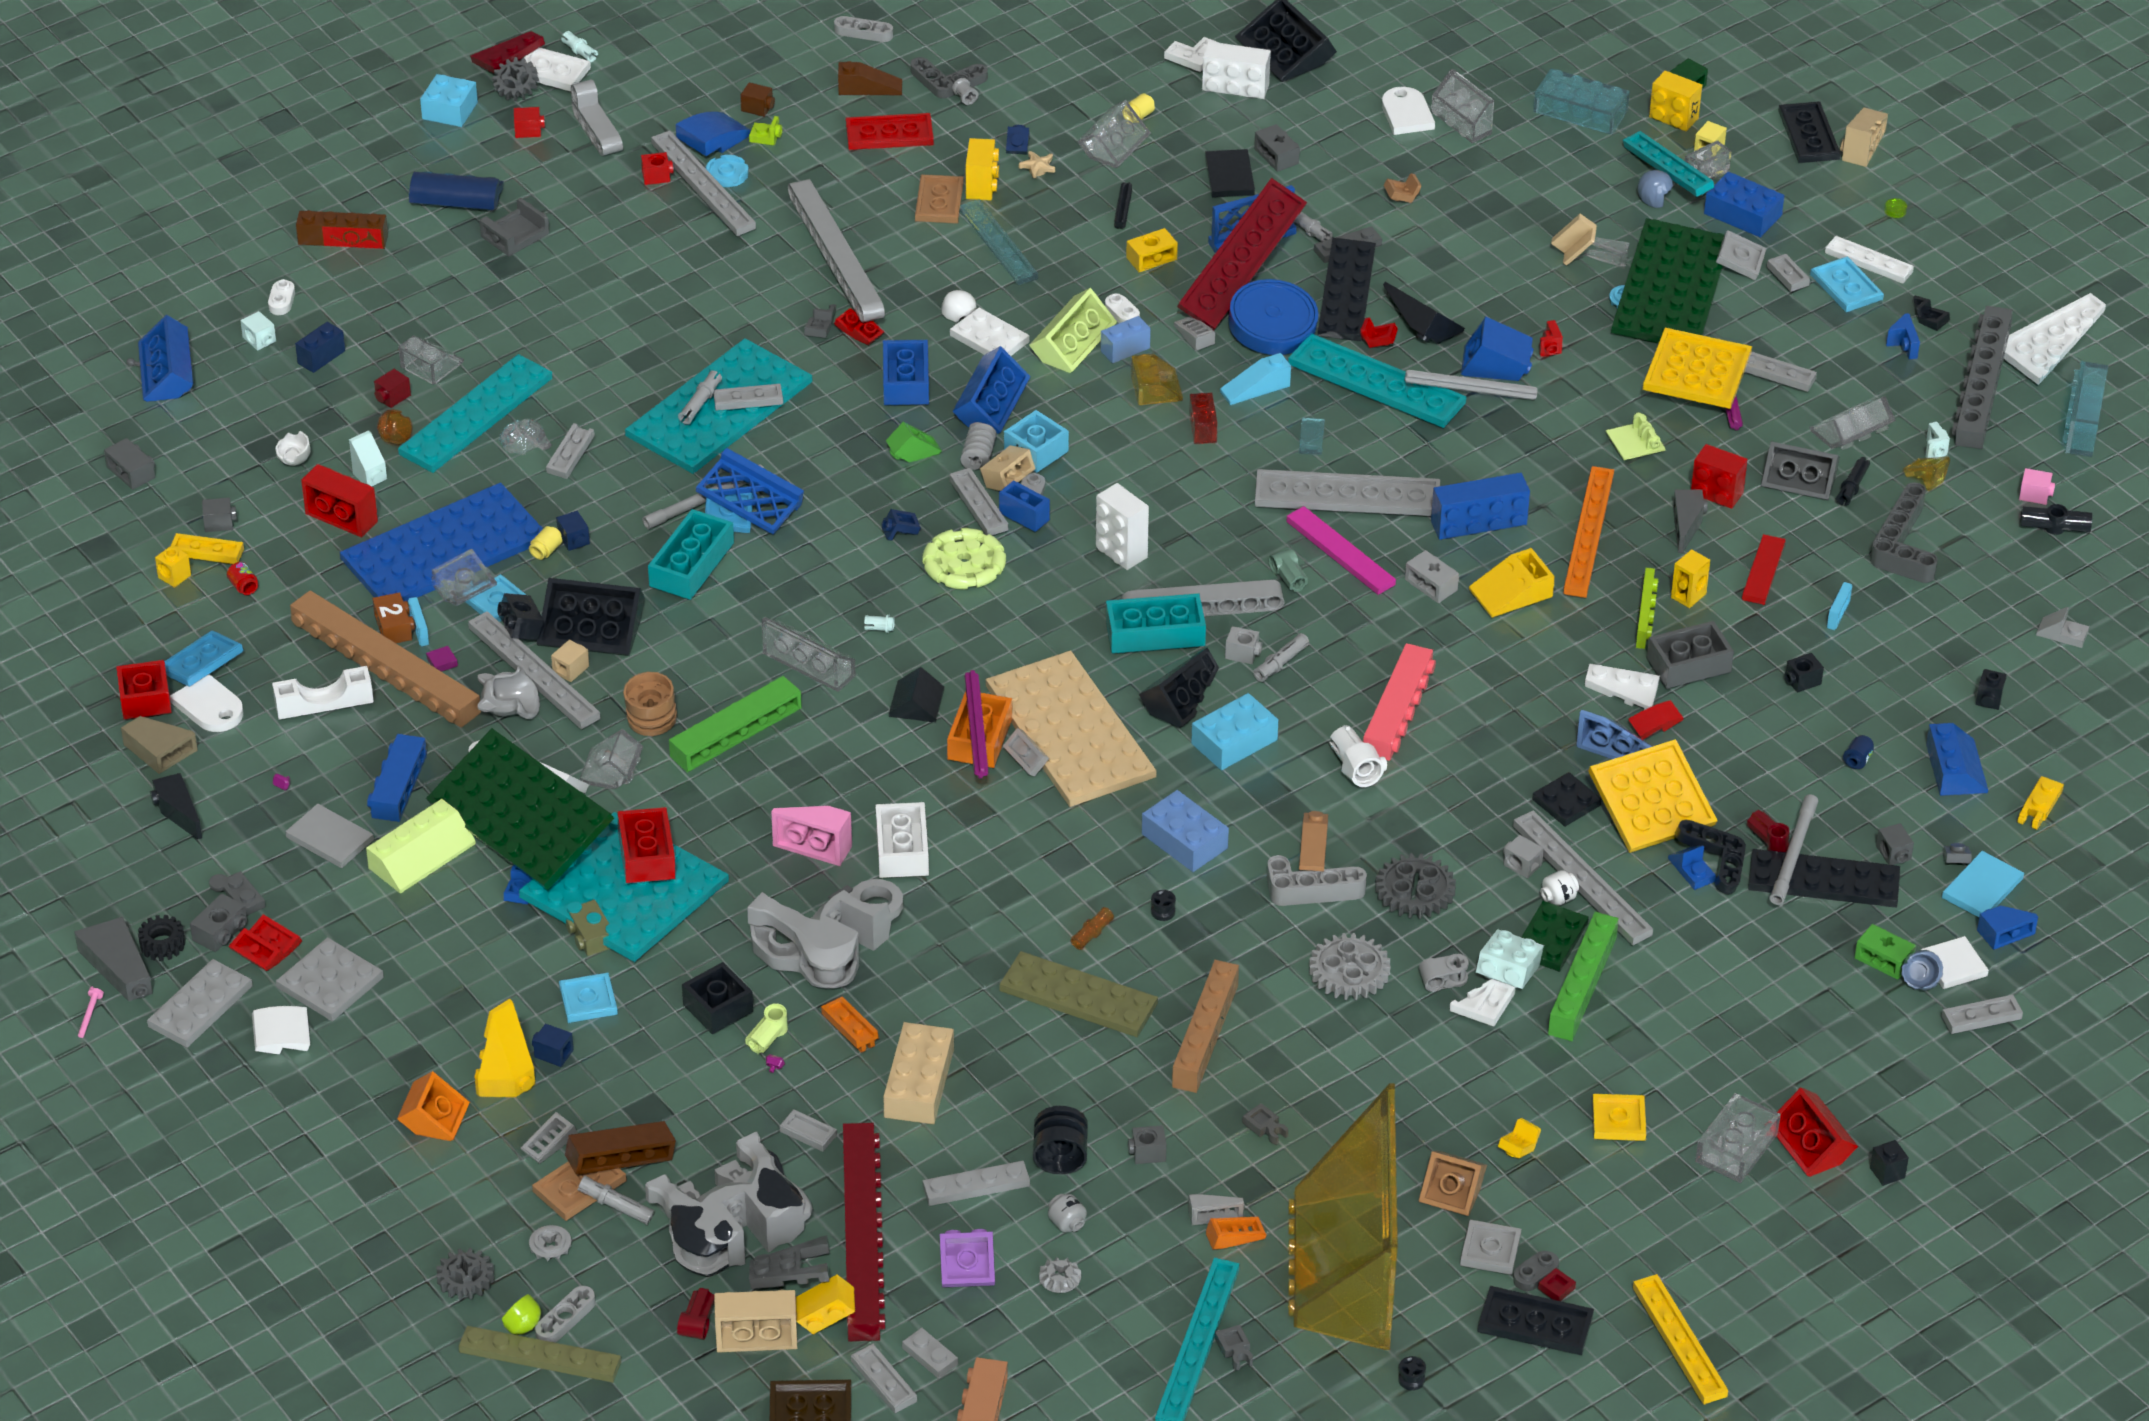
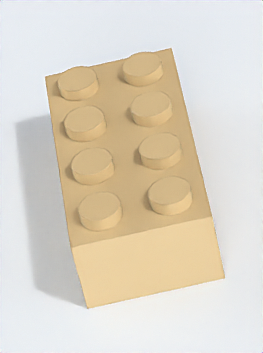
M903 1023L884 1093V1118L935 1124L954 1052V1029Z

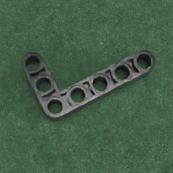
M1912 482L1904 488L1873 541L1870 562L1876 568L1919 582L1929 583L1935 578L1937 556L1931 552L1903 544L1922 512L1925 500V486Z

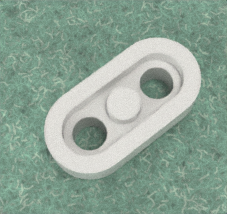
M282 279L273 284L268 300L269 311L272 314L284 315L291 310L295 296L294 284L291 281Z
M1116 293L1109 295L1105 299V307L1118 323L1136 316L1140 317L1139 310L1123 295Z

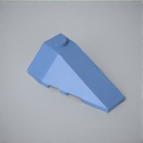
M1585 710L1580 711L1576 746L1578 748L1615 759L1653 747L1612 719Z

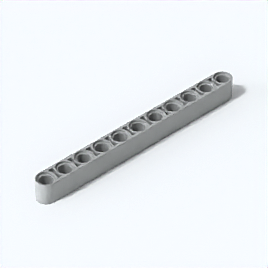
M806 179L789 183L788 193L794 207L861 322L884 318V306L879 295L811 180Z

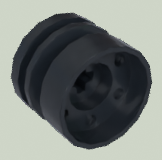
M1052 1106L1038 1113L1034 1119L1033 1160L1039 1168L1052 1174H1069L1076 1172L1084 1166L1087 1161L1088 1120L1085 1115L1069 1106Z

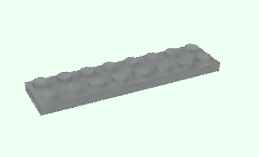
M1257 469L1255 507L1300 509L1305 506L1310 510L1431 516L1433 488L1440 486V479Z

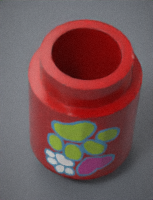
M237 562L229 567L227 578L239 593L250 595L257 590L258 579L246 563Z

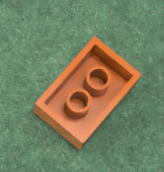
M965 691L947 738V759L973 764ZM980 693L988 767L994 768L1012 721V698Z

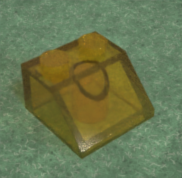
M1155 354L1131 356V378L1138 405L1183 401L1174 367Z

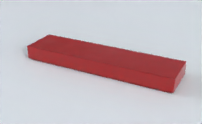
M1763 534L1742 600L1765 605L1786 539Z

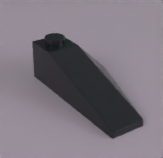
M1386 281L1384 282V288L1409 326L1418 331L1417 337L1426 342L1431 339L1439 343L1464 331L1465 328Z
M1208 647L1204 648L1151 684L1139 696L1150 715L1180 728L1195 717L1197 713L1196 708L1205 697L1203 694L1206 688L1211 685L1219 666Z

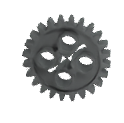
M1410 853L1409 858H1405L1401 854L1399 861L1391 858V864L1385 862L1384 869L1379 868V874L1376 875L1375 891L1378 893V900H1383V906L1390 905V912L1397 909L1399 910V916L1406 912L1408 913V918H1411L1413 914H1417V917L1421 919L1423 913L1431 917L1432 911L1440 914L1441 908H1448V903H1452L1453 896H1455L1456 879H1453V872H1448V865L1441 866V860L1432 862L1433 856L1423 859V854L1421 853L1418 858H1415L1413 853ZM1416 872H1420L1416 898L1411 900Z

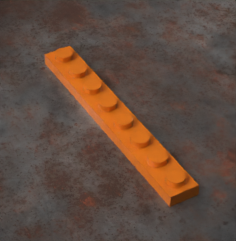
M1591 467L1565 581V595L1587 598L1613 482L1614 469Z

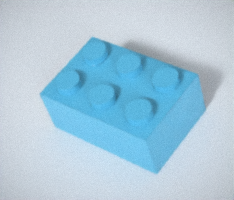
M1247 693L1193 722L1191 744L1222 771L1277 741L1279 719Z

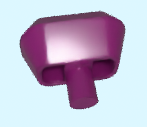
M274 774L273 785L285 791L290 785V777Z
M771 1054L766 1056V1065L770 1067V1073H774L775 1068L780 1070L785 1065L784 1059Z

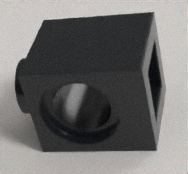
M1812 653L1788 660L1784 677L1787 684L1791 685L1798 693L1821 685L1824 667Z

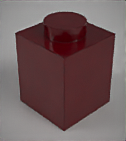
M395 368L374 381L376 399L390 408L411 396L409 378Z

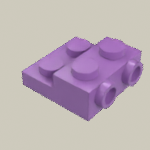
M975 1229L971 1233L948 1230L945 1234H940L942 1287L995 1285L993 1232H987L985 1229Z

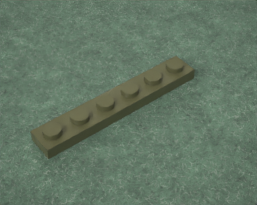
M472 1326L466 1327L459 1344L460 1353L614 1383L621 1364V1355Z

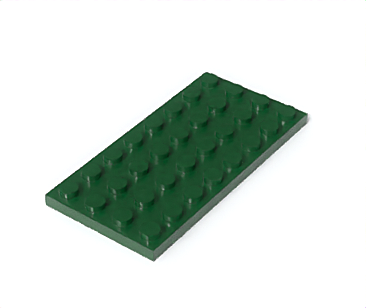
M1646 218L1612 324L1611 333L1655 343L1660 342L1665 328L1703 336L1723 269V265L1717 263L1716 259L1724 235Z
M493 728L486 733L426 797L431 805L440 799L446 801L459 812L466 824L465 828L474 837L546 890L560 878L614 819L610 812Z

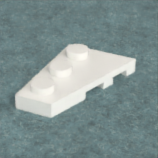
M1589 664L1585 687L1609 697L1617 696L1624 699L1625 704L1630 706L1636 704L1645 710L1654 705L1660 676Z

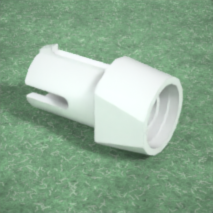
M1343 725V727L1335 730L1331 735V739L1334 742H1329V744L1343 762L1342 773L1359 787L1372 786L1378 782L1383 772L1387 769L1385 757H1379L1375 747L1369 743H1364L1350 726Z

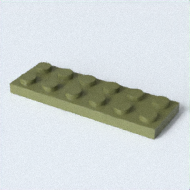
M1020 951L1000 983L1001 992L1137 1038L1158 1004L1157 996Z

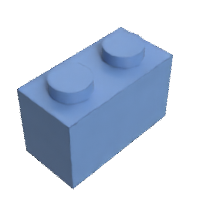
M1139 316L1101 331V352L1112 364L1150 349V327Z

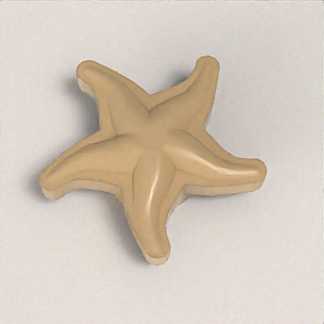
M1029 151L1028 157H1030V160L1019 163V168L1029 169L1033 178L1044 175L1046 172H1055V167L1049 165L1053 159V154L1039 157L1034 152Z

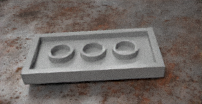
M212 959L147 1020L148 1027L188 1048L253 986L252 979Z

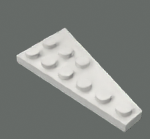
M2089 293L2010 334L2004 359L2039 385L2104 313L2106 304Z

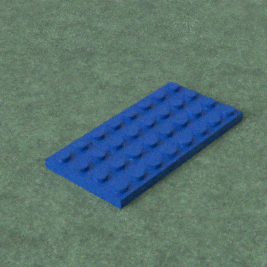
M500 482L340 552V559L373 597L400 592L402 600L408 602L409 598H418L529 549L531 541L543 528Z

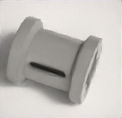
M966 78L956 80L952 86V91L960 96L961 101L965 105H971L978 99V91L970 86V82Z

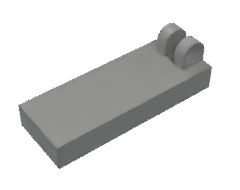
M573 423L547 464V473L568 479L595 436L594 429L589 428V430L579 428L578 424Z

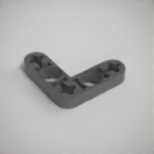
M917 57L911 60V74L938 98H948L956 95L952 91V86L960 78H966L970 82L971 87L982 84L988 79V68L983 64H974L945 76L926 58Z

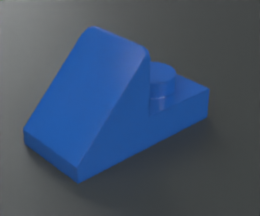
M1906 313L1888 330L1886 345H1901L1902 350L1906 351L1908 359H1918L1920 340L1910 314Z
M1703 845L1688 847L1668 855L1669 861L1694 890L1715 882L1716 878L1715 873L1703 860Z

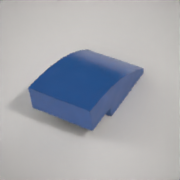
M723 112L696 114L676 124V137L705 156L715 150L720 153L725 152L749 137L751 132L749 128Z

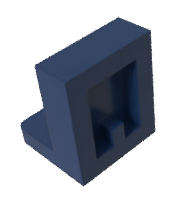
M890 509L887 517L882 521V530L886 539L890 541L893 540L897 531L904 534L917 535L921 529L915 513Z

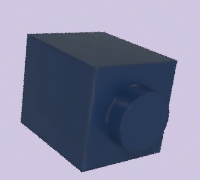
M578 511L556 517L557 529L560 531L562 542L568 551L590 544L589 527Z
M546 1023L539 1032L534 1034L532 1039L534 1058L559 1067L563 1066L574 1050L571 1032Z

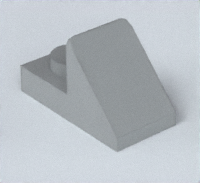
M2069 607L2043 617L2037 630V636L2080 648L2083 647L2088 635L2089 626L2068 621Z

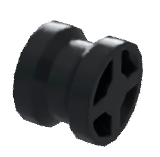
M1158 890L1151 896V915L1156 920L1167 921L1175 916L1176 897L1171 891Z
M1416 1356L1405 1357L1399 1364L1398 1382L1406 1390H1418L1425 1383L1426 1364L1421 1358Z

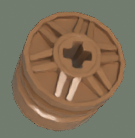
M644 672L629 679L623 691L629 727L634 732L643 736H656L670 730L677 719L672 681L667 676L658 672Z

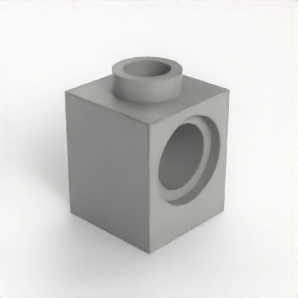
M1232 626L1226 640L1225 659L1253 665L1255 657L1260 656L1262 650V642H1259V632Z
M1519 835L1513 841L1508 842L1504 848V866L1528 879L1542 866L1544 848Z

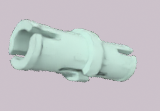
M566 31L563 34L564 37L561 38V41L572 48L575 54H580L590 62L596 59L591 53L598 56V52L587 45L586 40L578 38L571 31Z

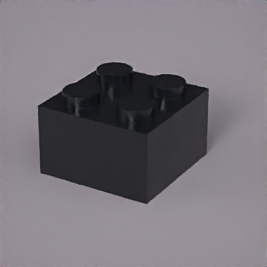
M724 962L682 984L683 1005L711 1034L753 1012L752 990Z

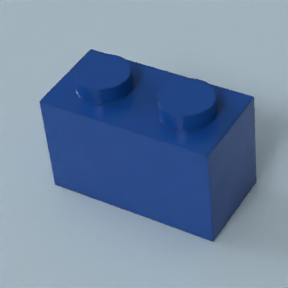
M1013 480L999 492V511L1002 515L1036 532L1050 520V499Z

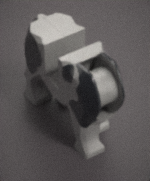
M758 1132L745 1136L736 1142L737 1158L750 1165L752 1171L741 1168L737 1160L731 1161L715 1169V1184L717 1186L701 1196L698 1191L694 1190V1184L691 1181L677 1186V1184L670 1182L666 1174L645 1184L646 1200L649 1203L662 1205L669 1218V1233L672 1239L676 1262L688 1271L710 1276L729 1266L744 1265L743 1227L745 1226L751 1230L768 1253L778 1245L792 1242L804 1230L805 1221L811 1216L813 1209L811 1201L802 1189L787 1179L778 1156L761 1144Z

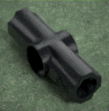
M2060 504L2050 505L2048 509L2023 506L2021 509L2020 526L2045 528L2048 533L2053 535L2062 534L2065 530L2091 532L2092 513L2069 511Z

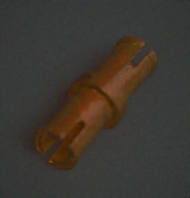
M1103 907L1092 919H1087L1083 924V928L1071 937L1072 945L1078 950H1082L1093 938H1097L1102 933L1101 930L1114 919L1111 910Z

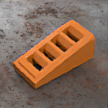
M1259 1217L1210 1218L1206 1229V1235L1213 1250L1266 1238V1233Z

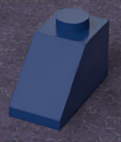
M1998 906L1980 913L1977 931L1990 947L1995 950L2034 935L2038 916L2035 913Z

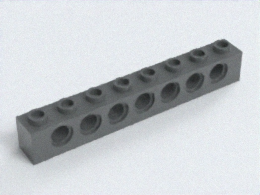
M1986 306L1984 314L1979 316L1978 327H1980V330L1976 329L1974 340L1977 345H1972L1971 358L1973 360L1968 362L1967 373H1969V376L1965 375L1963 389H1966V391H1961L1960 404L1962 407H1957L1956 420H1958V423L1954 422L1952 436H1956V446L1983 449L2012 326L2013 309Z

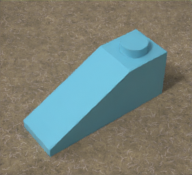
M1281 353L1262 358L1221 387L1220 392L1227 402L1232 405L1290 387L1291 365Z

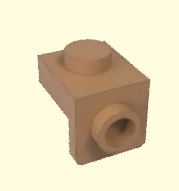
M1412 173L1406 182L1387 179L1383 185L1392 200L1409 203L1413 202L1421 189L1418 178Z

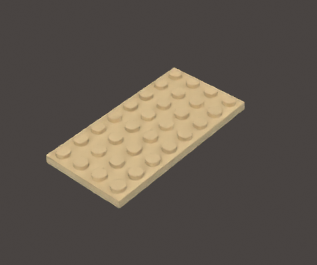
M1071 650L986 679V687L992 695L1012 698V725L1015 729H1022L1049 757L1042 768L1069 807L1156 777L1154 766Z

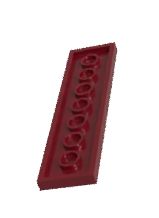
M1271 178L1186 292L1177 307L1192 318L1202 321L1214 331L1230 310L1234 294L1252 280L1302 212L1307 202Z

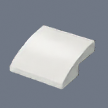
M276 1006L253 1010L255 1051L280 1054L282 1048L308 1051L310 1037L307 1007Z

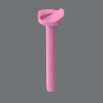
M93 986L88 991L91 999L78 1033L80 1038H83L97 999H101L104 994L102 990Z

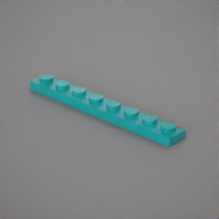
M1214 1257L1156 1413L1155 1421H1185L1212 1347L1215 1332L1218 1330L1239 1273L1240 1263Z

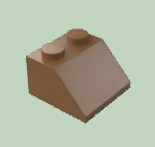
M1439 1150L1432 1151L1419 1202L1469 1216L1480 1192L1487 1164Z

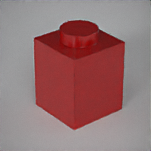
M539 107L514 108L515 138L541 137V128H545L544 115H540Z

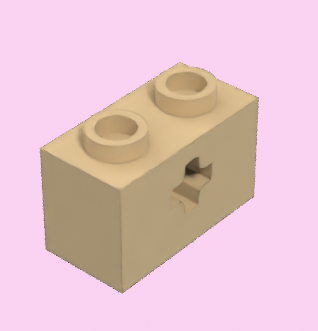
M1010 445L980 469L986 488L1001 491L1013 480L1016 482L1021 481L1036 468L1030 449Z

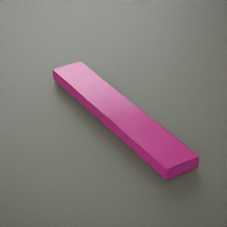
M1305 506L1287 515V523L1376 594L1379 595L1396 585V579Z

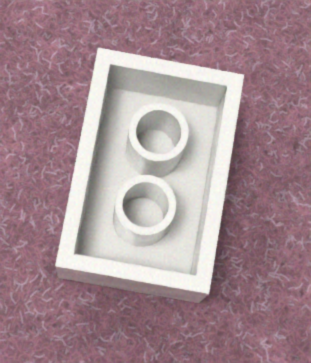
M1208 41L1203 56L1202 90L1264 99L1269 86L1271 50Z
M1118 483L1096 496V547L1100 552L1113 559L1115 563L1128 570L1148 558L1149 506Z
M925 803L876 804L879 877L929 875Z

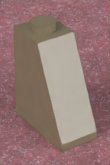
M142 716L121 727L124 746L158 774L198 751L195 733L191 730Z

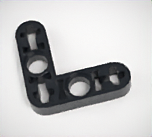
M1682 820L1675 831L1676 838L1680 842L1693 847L1703 845L1705 851L1719 855L1715 886L1724 894L1734 893L1741 879L1746 850L1744 840L1736 835L1692 820ZM1705 837L1713 838L1716 843L1707 841ZM1725 862L1733 863L1736 868L1729 867ZM1726 876L1730 877L1728 883L1726 882L1727 880L1725 879Z

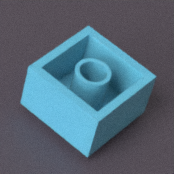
M436 74L420 98L422 119L462 127L478 103L476 82Z
M1035 410L1004 431V450L1010 445L1030 449L1036 468L1033 471L1037 473L1068 452L1069 431Z

